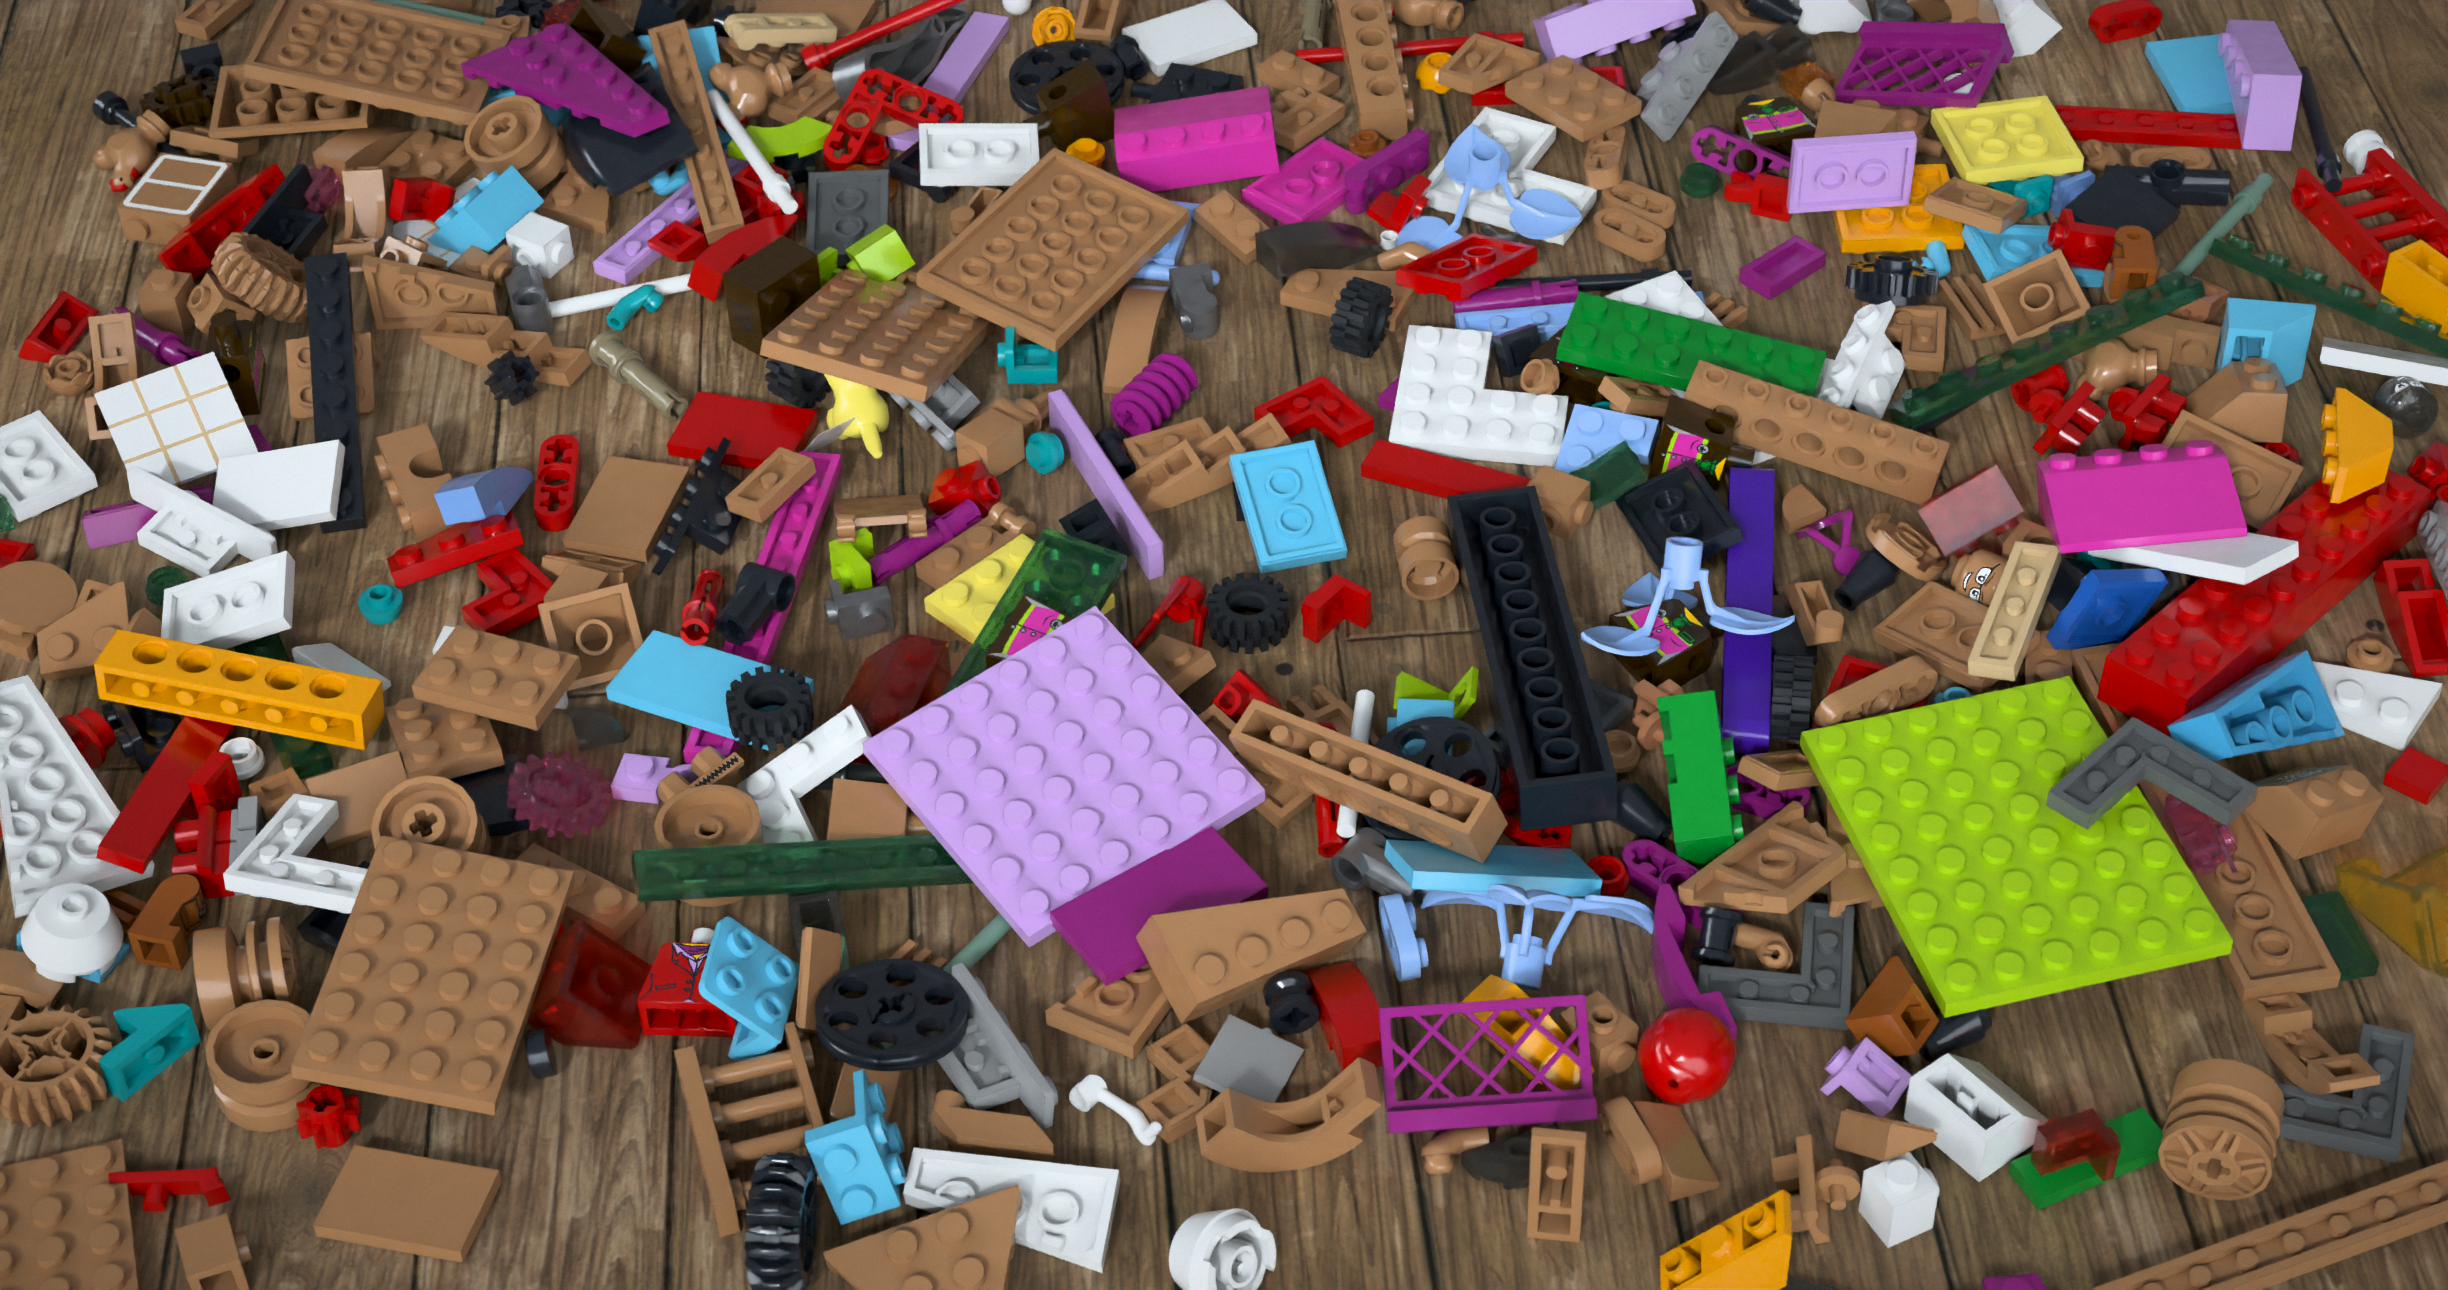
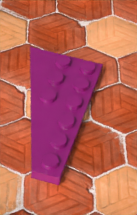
M565 22L548 25L543 31L529 37L515 38L504 47L461 63L463 74L466 78L472 80L479 76L486 78L488 85L497 89L506 85L514 88L515 95L531 97L535 102L556 110L563 106L568 107L575 117L581 119L589 115L600 119L601 126L634 138L670 123L667 109Z

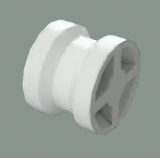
M2362 130L2355 133L2347 140L2343 148L2344 158L2353 166L2354 172L2357 175L2362 174L2367 153L2370 150L2383 148L2394 159L2393 152L2383 143L2380 135L2373 130Z

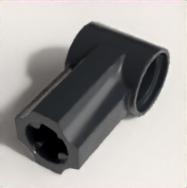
M748 562L740 571L735 594L714 619L716 631L721 633L727 642L742 646L745 641H750L773 611L784 612L789 607L796 587L794 575L755 562Z

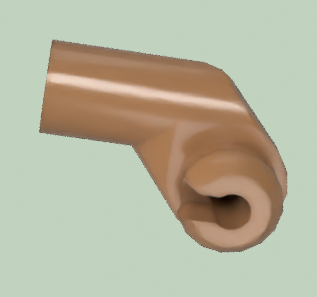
M1744 922L1741 926L1737 927L1734 945L1753 950L1766 971L1784 973L1790 968L1793 963V954L1782 933Z
M1488 1128L1447 1129L1439 1133L1422 1147L1421 1157H1425V1171L1429 1175L1449 1173L1453 1168L1451 1155L1489 1152Z

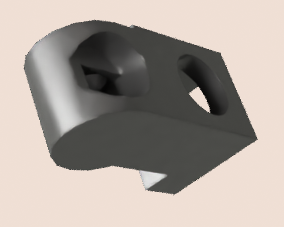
M1209 262L1170 268V300L1183 333L1189 338L1197 340L1212 337L1218 331L1217 298L1213 294V275Z

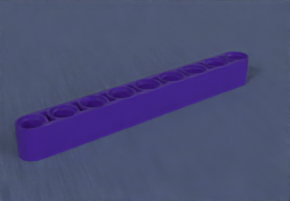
M1730 467L1727 511L1740 528L1744 540L1726 549L1724 607L1742 608L1772 616L1774 469ZM1726 630L1724 632L1721 728L1723 738L1733 737L1734 750L1737 754L1768 753L1771 709L1772 632L1758 635H1744Z

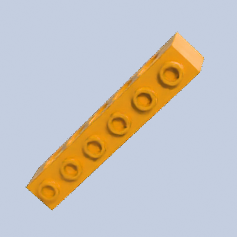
M117 629L94 663L99 699L360 750L366 749L385 716L382 680L125 630Z

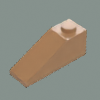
M1532 1127L1527 1237L1580 1243L1586 1184L1587 1132Z

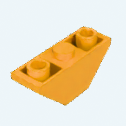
M2336 387L2332 405L2324 404L2320 429L2325 431L2321 456L2326 457L2322 483L2329 484L2330 503L2340 504L2384 483L2394 442L2393 425L2390 418L2347 389Z
M1490 974L1461 1003L1530 997L1515 983ZM1528 1009L1525 1011L1536 1019L1543 1009ZM1514 1010L1501 1011L1489 1025V1028L1512 1047L1530 1024ZM1493 1012L1473 1014L1484 1023ZM1459 1014V1015H1460L1461 1017H1463L1474 1029H1476V1030L1479 1029V1028H1478L1475 1024H1473L1467 1017H1465L1463 1014ZM1549 1014L1540 1023L1560 1042L1564 1043L1568 1038ZM1535 1029L1516 1052L1540 1071L1558 1048ZM1483 1032L1482 1036L1501 1054L1505 1055L1507 1053ZM1571 1043L1568 1049L1578 1056L1577 1047ZM1564 1054L1559 1057L1544 1075L1560 1090L1577 1089L1580 1086L1579 1067ZM1511 1057L1509 1059L1528 1079L1532 1080L1534 1078L1514 1058ZM1591 1065V1070H1592V1074H1593V1073L1595 1072V1070H1594L1593 1066ZM1540 1081L1536 1084L1541 1091H1550Z
M1782 1189L1661 1255V1290H1779L1785 1287L1787 1284L1792 1243L1790 1194Z

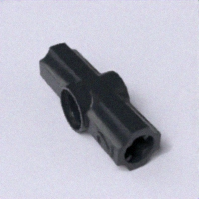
M2171 159L2154 161L2150 167L2122 166L2176 209H2179L2181 205L2226 207L2228 203L2229 171L2186 169L2182 163ZM2105 165L2104 174L2113 166Z

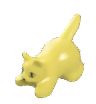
M824 374L835 397L834 407L829 409L826 421L828 428L831 429L857 416L838 439L843 440L848 437L862 438L868 452L875 459L881 458L883 452L879 433L885 431L889 424V411L885 400L877 392L876 388Z

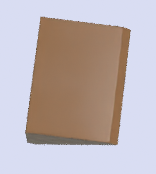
M627 582L537 605L546 648L578 655L580 658L582 670L566 692L613 680L643 643Z
M398 750L306 779L303 782L309 796L337 801L339 818L323 835L328 850L372 836L371 825L376 807L388 791L408 779Z

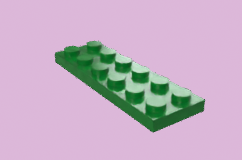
M1579 291L1557 347L1556 360L1685 392L1699 360L1814 397L1825 365L1827 352Z

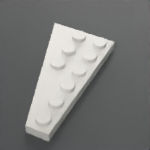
M25 675L0 682V821L15 918L30 914L39 898L47 890L61 884L80 883L103 892L152 877L154 870L153 860H151L144 873L140 874L96 858L99 844L119 816L120 811L30 677Z

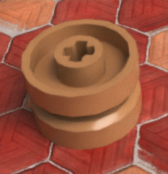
M521 95L503 97L488 104L475 115L466 129L463 141L466 153L474 164L482 170L484 177L493 170L501 175L512 165L535 191L544 188L558 175L566 159L562 136L550 124L547 115L540 105L531 97Z
M423 775L404 780L386 793L374 812L371 833L375 849L381 835L479 854L489 855L491 840L488 826L479 813L478 808L462 786L446 777Z
M707 784L692 787L671 797L658 811L654 823V831L665 887L676 899L692 906L714 908L733 904L752 894L763 882L768 862L763 841L761 818L757 804L746 792L728 785Z
M265 999L245 1003L228 1012L211 1029L205 1045L207 1065L211 1080L214 1083L219 1108L229 1121L251 1131L273 1132L291 1128L297 1125L296 1120L300 1118L296 1106L297 1102H304L307 1094L313 1088L328 1085L292 1078L291 1063L310 1017L306 1010L288 1001Z

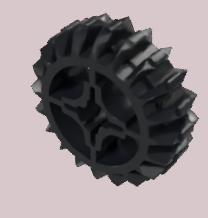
M777 1152V1155L764 1154L755 1166V1172L751 1176V1188L748 1190L749 1199L744 1228L745 1266L747 1268V1279L752 1290H806L810 1284V1275L813 1274V1264L816 1259L820 1203L818 1202L819 1186L817 1184V1172L811 1158L807 1156H799L790 1152Z

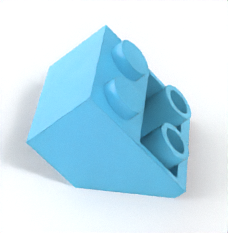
M512 165L501 175L493 170L434 222L440 229L428 240L435 246L459 254H463L472 245L489 252L506 237L505 232L529 212L535 211L544 200Z
M2228 297L2216 356L2215 374L2232 361L2244 362L2246 358L2258 357L2267 359L2271 363H2276L2285 387L2302 379L2316 305Z

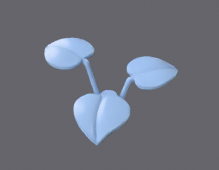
M1472 123L1453 142L1444 160L1446 175L1456 183L1465 184L1453 223L1448 226L1446 221L1434 216H1421L1418 220L1413 219L1399 232L1395 247L1413 241L1435 251L1462 238L1456 231L1460 227L1473 186L1478 190L1488 191L1493 189L1497 183H1501L1509 205L1515 208L1510 214V225L1517 233L1530 239H1547L1562 234L1578 225L1582 220V214L1568 200L1548 190L1529 189L1521 195L1520 201L1517 200L1508 183L1507 171L1511 165L1509 153L1502 145L1486 136Z
M1670 537L1666 539L1664 565L1661 568L1660 580L1651 572H1648L1627 588L1622 595V603L1627 606L1637 608L1651 604L1644 626L1636 631L1616 626H1597L1581 633V641L1594 645L1604 651L1624 656H1642L1657 651L1660 647V641L1648 636L1652 631L1661 602L1674 598L1680 600L1689 610L1696 607L1698 599L1681 591L1693 589L1694 582L1696 581L1700 583L1706 611L1711 616L1710 624L1717 628L1744 635L1766 634L1790 625L1794 622L1795 615L1780 618L1742 608H1720L1716 606L1713 602L1708 583L1709 570L1701 568L1703 542L1689 537Z
M1492 884L1489 886L1488 893L1427 890L1421 901V910L1430 906L1456 903L1493 908L1497 914L1501 943L1499 958L1504 959L1501 978L1515 983L1521 990L1528 991L1540 990L1544 965L1551 966L1553 954L1577 911L1620 918L1641 926L1650 934L1653 933L1654 915L1646 905L1635 900L1614 896L1587 895L1585 898L1569 899L1544 890L1532 889L1526 891L1522 887L1514 885ZM1510 904L1525 906L1522 933L1514 934L1512 943H1510L1505 909H1509ZM1534 907L1565 912L1545 949L1542 948L1543 939L1531 936Z

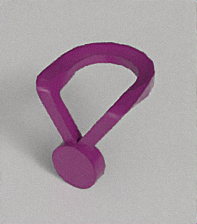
M1852 509L1839 511L1794 532L1797 539L1808 536L1834 553L1831 561L1832 566L1840 575L1847 576L1860 555L1856 548L1849 546L1853 520ZM1842 521L1840 546L1817 530Z

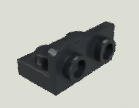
M108 701V703L101 705L104 718L112 730L118 728L120 730L115 734L124 757L127 759L134 756L142 773L151 768L182 721L178 714L113 701Z

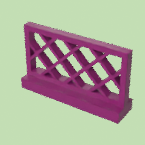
M1863 21L1858 30L1862 42L1835 89V101L1853 104L1856 99H1869L1879 102L1880 105L1976 108L2000 63H2009L2015 52L2004 23ZM1867 58L1869 60H1877L1867 66H1864ZM1900 61H1911L1901 67L1897 64ZM1935 62H1946L1936 68L1932 65ZM1971 62L1981 63L1973 67L1972 69H1970L1968 66V64ZM1889 67L1893 68L1894 71L1877 80H1874L1872 77ZM1925 67L1928 69L1929 72L1911 81L1907 78ZM1960 68L1964 71V73L1947 82L1943 80V77ZM1866 79L1869 84L1858 90H1850L1852 86ZM1900 80L1904 83V85L1892 91H1882ZM1935 81L1939 84V86L1928 92H1917ZM1968 83H1973L1969 93H1953V91Z
M1585 995L1378 1009L1386 1134L1441 1131L1471 1127L1591 1121L1598 1119L1596 1098L1593 1095ZM1574 1007L1576 1029L1564 1043L1560 1042L1540 1024L1553 1008ZM1528 1009H1544L1536 1019L1525 1011ZM1514 1010L1530 1024L1512 1047L1489 1028V1025L1501 1011ZM1493 1012L1484 1023L1473 1013ZM1452 1014H1463L1479 1028L1461 1050H1458L1437 1031L1448 1016ZM1442 1015L1433 1026L1422 1018V1016ZM1411 1017L1427 1031L1409 1054L1392 1040L1390 1019ZM1535 1029L1558 1048L1540 1071L1516 1052ZM1483 1032L1507 1052L1488 1075L1464 1055ZM1431 1036L1455 1055L1437 1078L1413 1059ZM1576 1038L1578 1056L1568 1049ZM1393 1050L1404 1059L1395 1070ZM1562 1054L1566 1055L1579 1067L1581 1089L1560 1090L1544 1076ZM1511 1057L1534 1076L1521 1093L1509 1094L1493 1080V1077ZM1459 1060L1483 1080L1470 1096L1457 1097L1441 1083ZM1409 1063L1431 1085L1418 1100L1396 1101L1395 1078ZM1539 1081L1550 1090L1530 1092ZM1487 1084L1498 1093L1496 1095L1478 1096ZM1435 1088L1447 1097L1427 1099Z

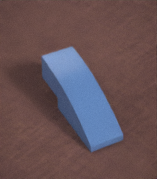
M507 466L455 477L444 483L434 493V497L446 526L462 522L469 523L484 520L493 515H507L532 483L534 477L532 471L520 467Z

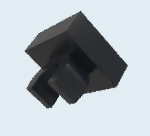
M218 42L180 50L185 74H192L194 77L202 75V77L212 75L215 80H218L220 68L223 66Z
M1528 324L1493 336V347L1496 360L1500 365L1502 377L1511 378L1522 374L1524 367L1530 362V355L1541 346L1537 325Z

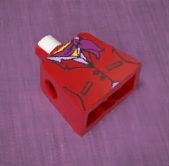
M698 928L691 933L689 943L668 942L661 946L637 999L644 1035L734 1036L738 1021L703 998L698 989L714 930Z

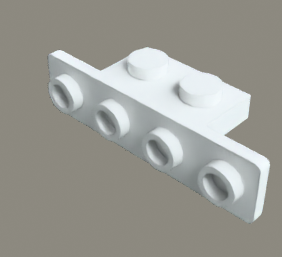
M1892 301L1878 305L1868 304L1857 311L1847 336L1841 343L1836 359L1828 370L1826 380L1815 398L1847 409L1850 408L1852 403L1859 413L1882 419L1906 366L1900 351L1893 346L1885 335L1886 328L1896 309Z
M134 465L127 471L132 499L157 511L137 532L139 545L201 577L220 572L238 553L252 561L278 553L276 539L266 529L254 527L240 520L229 510L219 509L201 500L195 493L189 490H182L166 482L154 472H146Z

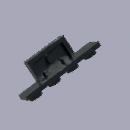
M297 164L241 231L247 232L250 235L257 234L263 240L269 239L272 244L278 247L282 246L283 250L293 254L294 258L301 262L329 227L324 215L304 210L317 195V189L306 165Z
M723 437L715 450L708 446L701 456L695 469L702 473L700 477L693 474L681 497L688 500L686 505L679 502L670 516L667 525L673 528L672 532L669 533L665 530L655 545L652 553L658 556V559L651 572L660 576L675 553L684 534L720 555L723 554L729 545L742 516L728 510L725 497L742 481L718 467L731 443L725 437Z

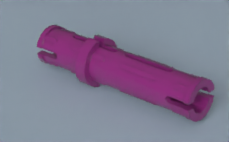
M1576 279L1561 282L1540 283L1539 280L1530 281V285L1480 290L1472 294L1470 299L1466 301L1452 302L1454 317L1455 313L1574 303L1579 294Z
M124 306L115 308L118 313L131 312ZM134 314L137 344L151 352L155 357L154 359L159 363L174 366L203 356L198 350L184 344L181 337L176 333L164 332Z
M967 499L939 517L938 515H933L926 520L928 537L910 538L907 535L880 553L867 559L866 561L871 565L872 586L880 585L891 576L921 560L924 556L937 550L981 521L982 518L979 516L982 514L977 505L972 500Z

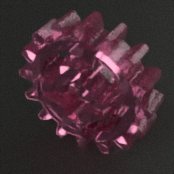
M545 751L544 759L542 760L530 754L527 757L526 764L517 762L513 774H510L506 794H509L507 807L517 808L515 813L517 821L531 820L530 830L535 831L541 826L547 828L548 837H553L556 831H563L567 838H573L575 829H579L582 833L588 835L591 833L592 825L601 826L605 815L608 814L612 795L609 794L611 783L610 781L601 780L603 771L600 768L587 769L588 759L586 758L576 763L571 761V754L569 752H565L562 758H555L551 751Z

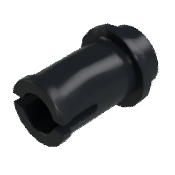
M1119 35L1112 40L1110 51L1122 62L1124 74L1128 80L1130 78L1132 81L1140 80L1147 74L1148 65L1138 52L1139 45L1133 37Z
M1112 428L1099 431L1095 435V439L1121 479L1124 480L1135 473L1136 466L1123 445L1125 437L1122 433Z

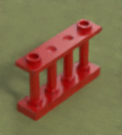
M2383 148L2368 151L2362 174L2341 179L2342 188L2336 193L2329 192L2325 187V183L2321 184L2305 167L2297 170L2294 188L2291 192V202L2379 293H2381L2388 258L2391 253L2380 242L2411 235L2417 241L2421 239L2448 258V212ZM2366 189L2375 199L2343 207L2335 197ZM2389 212L2397 220L2396 222L2365 229L2357 221L2358 219Z

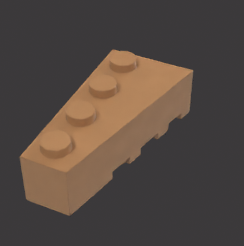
M1344 888L1151 915L1137 934L1136 939L1182 1025L1263 990L1264 984L1278 973L1286 971H1299L1303 973L1306 970L1349 953L1367 930Z

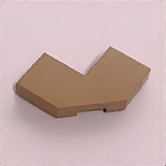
M1187 1022L1146 1047L1147 1059L1170 1082L1136 1102L1137 1108L1142 1111L1150 1124L1152 1122L1160 1123L1162 1130L1158 1135L1167 1144L1197 1127L1195 1116L1212 1102L1214 1089L1193 1080L1197 1068L1211 1045Z

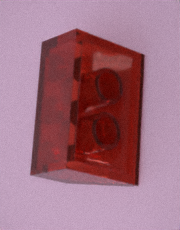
M904 633L865 659L836 715L852 704L861 714L873 737L945 695L952 683L948 641ZM864 753L853 760V763L872 764Z

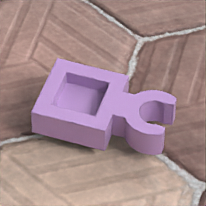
M624 753L612 781L611 790L613 799L659 804V782L671 772L678 771L690 784L699 777L691 770V764H683L671 768L669 758Z

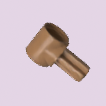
M1052 390L1041 392L1029 400L1017 398L1013 401L1009 397L1003 396L997 399L990 407L1023 423L1025 449L1030 435L1039 432L1042 424L1041 421L1049 416L1048 393L1053 392Z

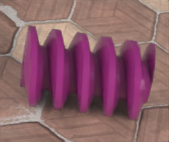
M1161 353L1156 356L1150 364L1143 368L1141 373L1137 374L1130 383L1123 387L1122 391L1113 397L1110 412L1119 430L1130 438L1159 429L1161 424L1167 421L1171 414L1180 408L1181 404L1188 401L1191 395L1190 391L1198 388V379L1193 368L1186 360L1173 353Z

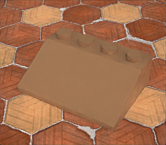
M244 64L221 66L209 127L210 139L368 128L381 115V108L362 102L344 101L334 96L315 92H302L297 88L278 84H265L255 79L243 77Z

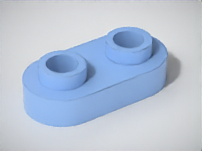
M1400 893L1380 896L1379 915L1381 927L1399 982L1419 979L1421 977V968L1428 967V953L1424 938H1416L1414 931L1417 929L1413 904L1411 901L1404 902Z

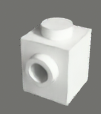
M529 212L505 232L507 245L512 248V265L515 267L528 264L533 270L540 271L542 277L550 279L574 259L569 226Z
M1910 1152L1889 1159L1864 1170L1858 1211L1887 1248H1890L1933 1228L1937 1198L1939 1196L1937 1180L1929 1169L1921 1167Z

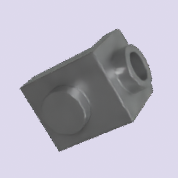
M838 580L828 581L830 598L823 599L824 611L828 625H837L842 641L895 630L891 596L887 585L842 595Z

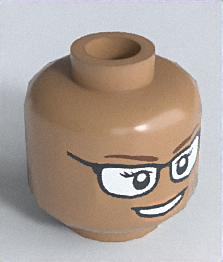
M1979 549L1972 555L1966 553L1956 565L1951 578V586L1955 587V592L1989 607L2008 559L1984 549Z

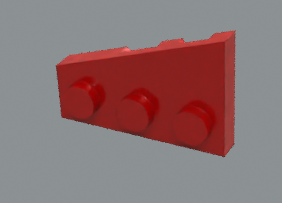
M511 509L507 515L498 514L487 517L484 520L458 523L417 544L407 545L398 549L394 555L387 558L396 587L401 588L523 545L524 541Z

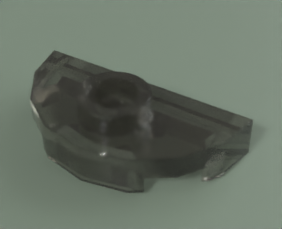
M1557 1122L1539 1127L1559 1129ZM1532 1130L1461 1152V1165L1474 1179L1480 1180V1177L1490 1182L1502 1183L1503 1189L1512 1190L1529 1187Z

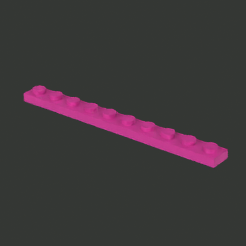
M799 451V454L813 458L817 472L776 510L756 562L794 575L796 587L792 602L784 612L773 611L750 641H745L742 646H738L726 640L722 651L770 665L843 469L841 454ZM692 727L683 750L685 764H691L696 754L707 746L713 747L727 758L732 753H737L740 742Z

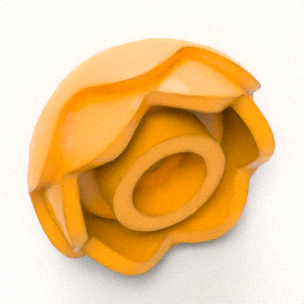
M1055 6L1041 10L1034 18L1032 25V37L1035 44L1040 46L1050 42L1074 41L1076 38H1074L1073 32L1076 22L1073 19L1072 13L1065 8ZM1053 26L1056 28L1055 33L1051 32Z
M1436 52L1427 55L1419 63L1415 79H1418L1419 85L1423 90L1432 89L1438 94H1444L1451 89L1450 87L1438 84V72L1452 55Z

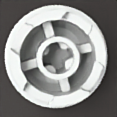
M67 883L47 890L39 898L23 923L20 939L24 952L36 964V971L39 974L53 981L75 983L76 976L91 974L100 969V974L110 968L122 946L123 929L108 900L100 891L85 884Z
M1227 1209L1192 1215L1177 1230L1169 1251L1170 1273L1173 1280L1182 1290H1257L1262 1282L1265 1270L1274 1271L1276 1264V1245L1272 1233L1269 1230L1263 1229L1257 1219L1250 1212L1243 1209Z

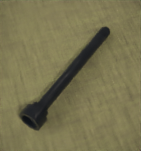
M105 91L97 96L93 103V113L101 121L108 125L120 124L125 128H133L137 125V117L129 112L125 99L113 91ZM168 139L163 143H158L155 148L160 153L192 157L178 146L169 145L170 140Z

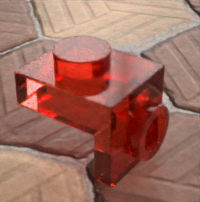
M2091 1108L2064 1118H2052L2043 1125L2037 1126L2030 1161L2042 1176L2088 1160L2100 1179L2106 1181L2114 1178L2121 1146L2115 1131L2110 1126H2105L2094 1109Z

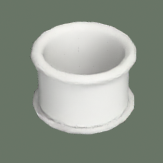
M1392 230L1383 231L1380 235V246L1385 250L1394 248L1397 243L1398 234Z

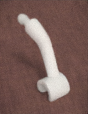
M1098 1075L1086 1076L1069 1093L1070 1102L1081 1111H1089L1098 1101L1114 1110L1130 1124L1135 1136L1143 1145L1150 1146L1154 1143L1156 1135L1162 1130L1160 1123L1152 1122L1150 1124L1140 1109L1111 1093L1105 1081Z

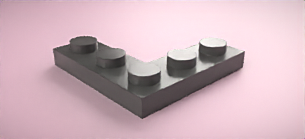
M2132 717L2048 792L2046 806L2083 828L2089 829L2140 781L2145 779L2222 824L2229 826L2255 801L2258 786L2137 718Z
M1805 902L1800 974L1699 965L1698 990L1700 994L1720 990L1733 1019L1848 1030L1844 1020L1850 1014L1855 906H1846L1845 911L1841 912V916L1830 917L1828 916L1829 904Z
M2362 1023L2357 1053L2380 1074V1085L2351 1090L2350 1098L2333 1094L2316 1095L2296 1086L2276 1082L2283 1092L2285 1104L2279 1137L2397 1163L2402 1143L2415 1034Z

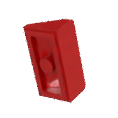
M63 290L27 336L18 357L25 360L49 363L54 355H68L89 328L88 317L98 316L100 311Z

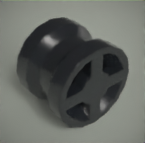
M1286 971L1276 974L1264 984L1262 990L1264 1000L1270 1008L1268 1014L1272 1028L1282 1034L1302 1033L1313 1027L1318 1021L1320 1015L1317 1001L1312 997L1313 988L1311 980L1306 974L1299 971Z

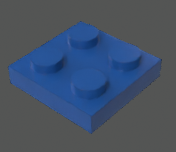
M2159 568L2091 570L2081 580L2080 587L2067 606L2058 614L2057 621L2046 635V638L2055 650L2079 649L2123 642L2132 635L2169 581Z

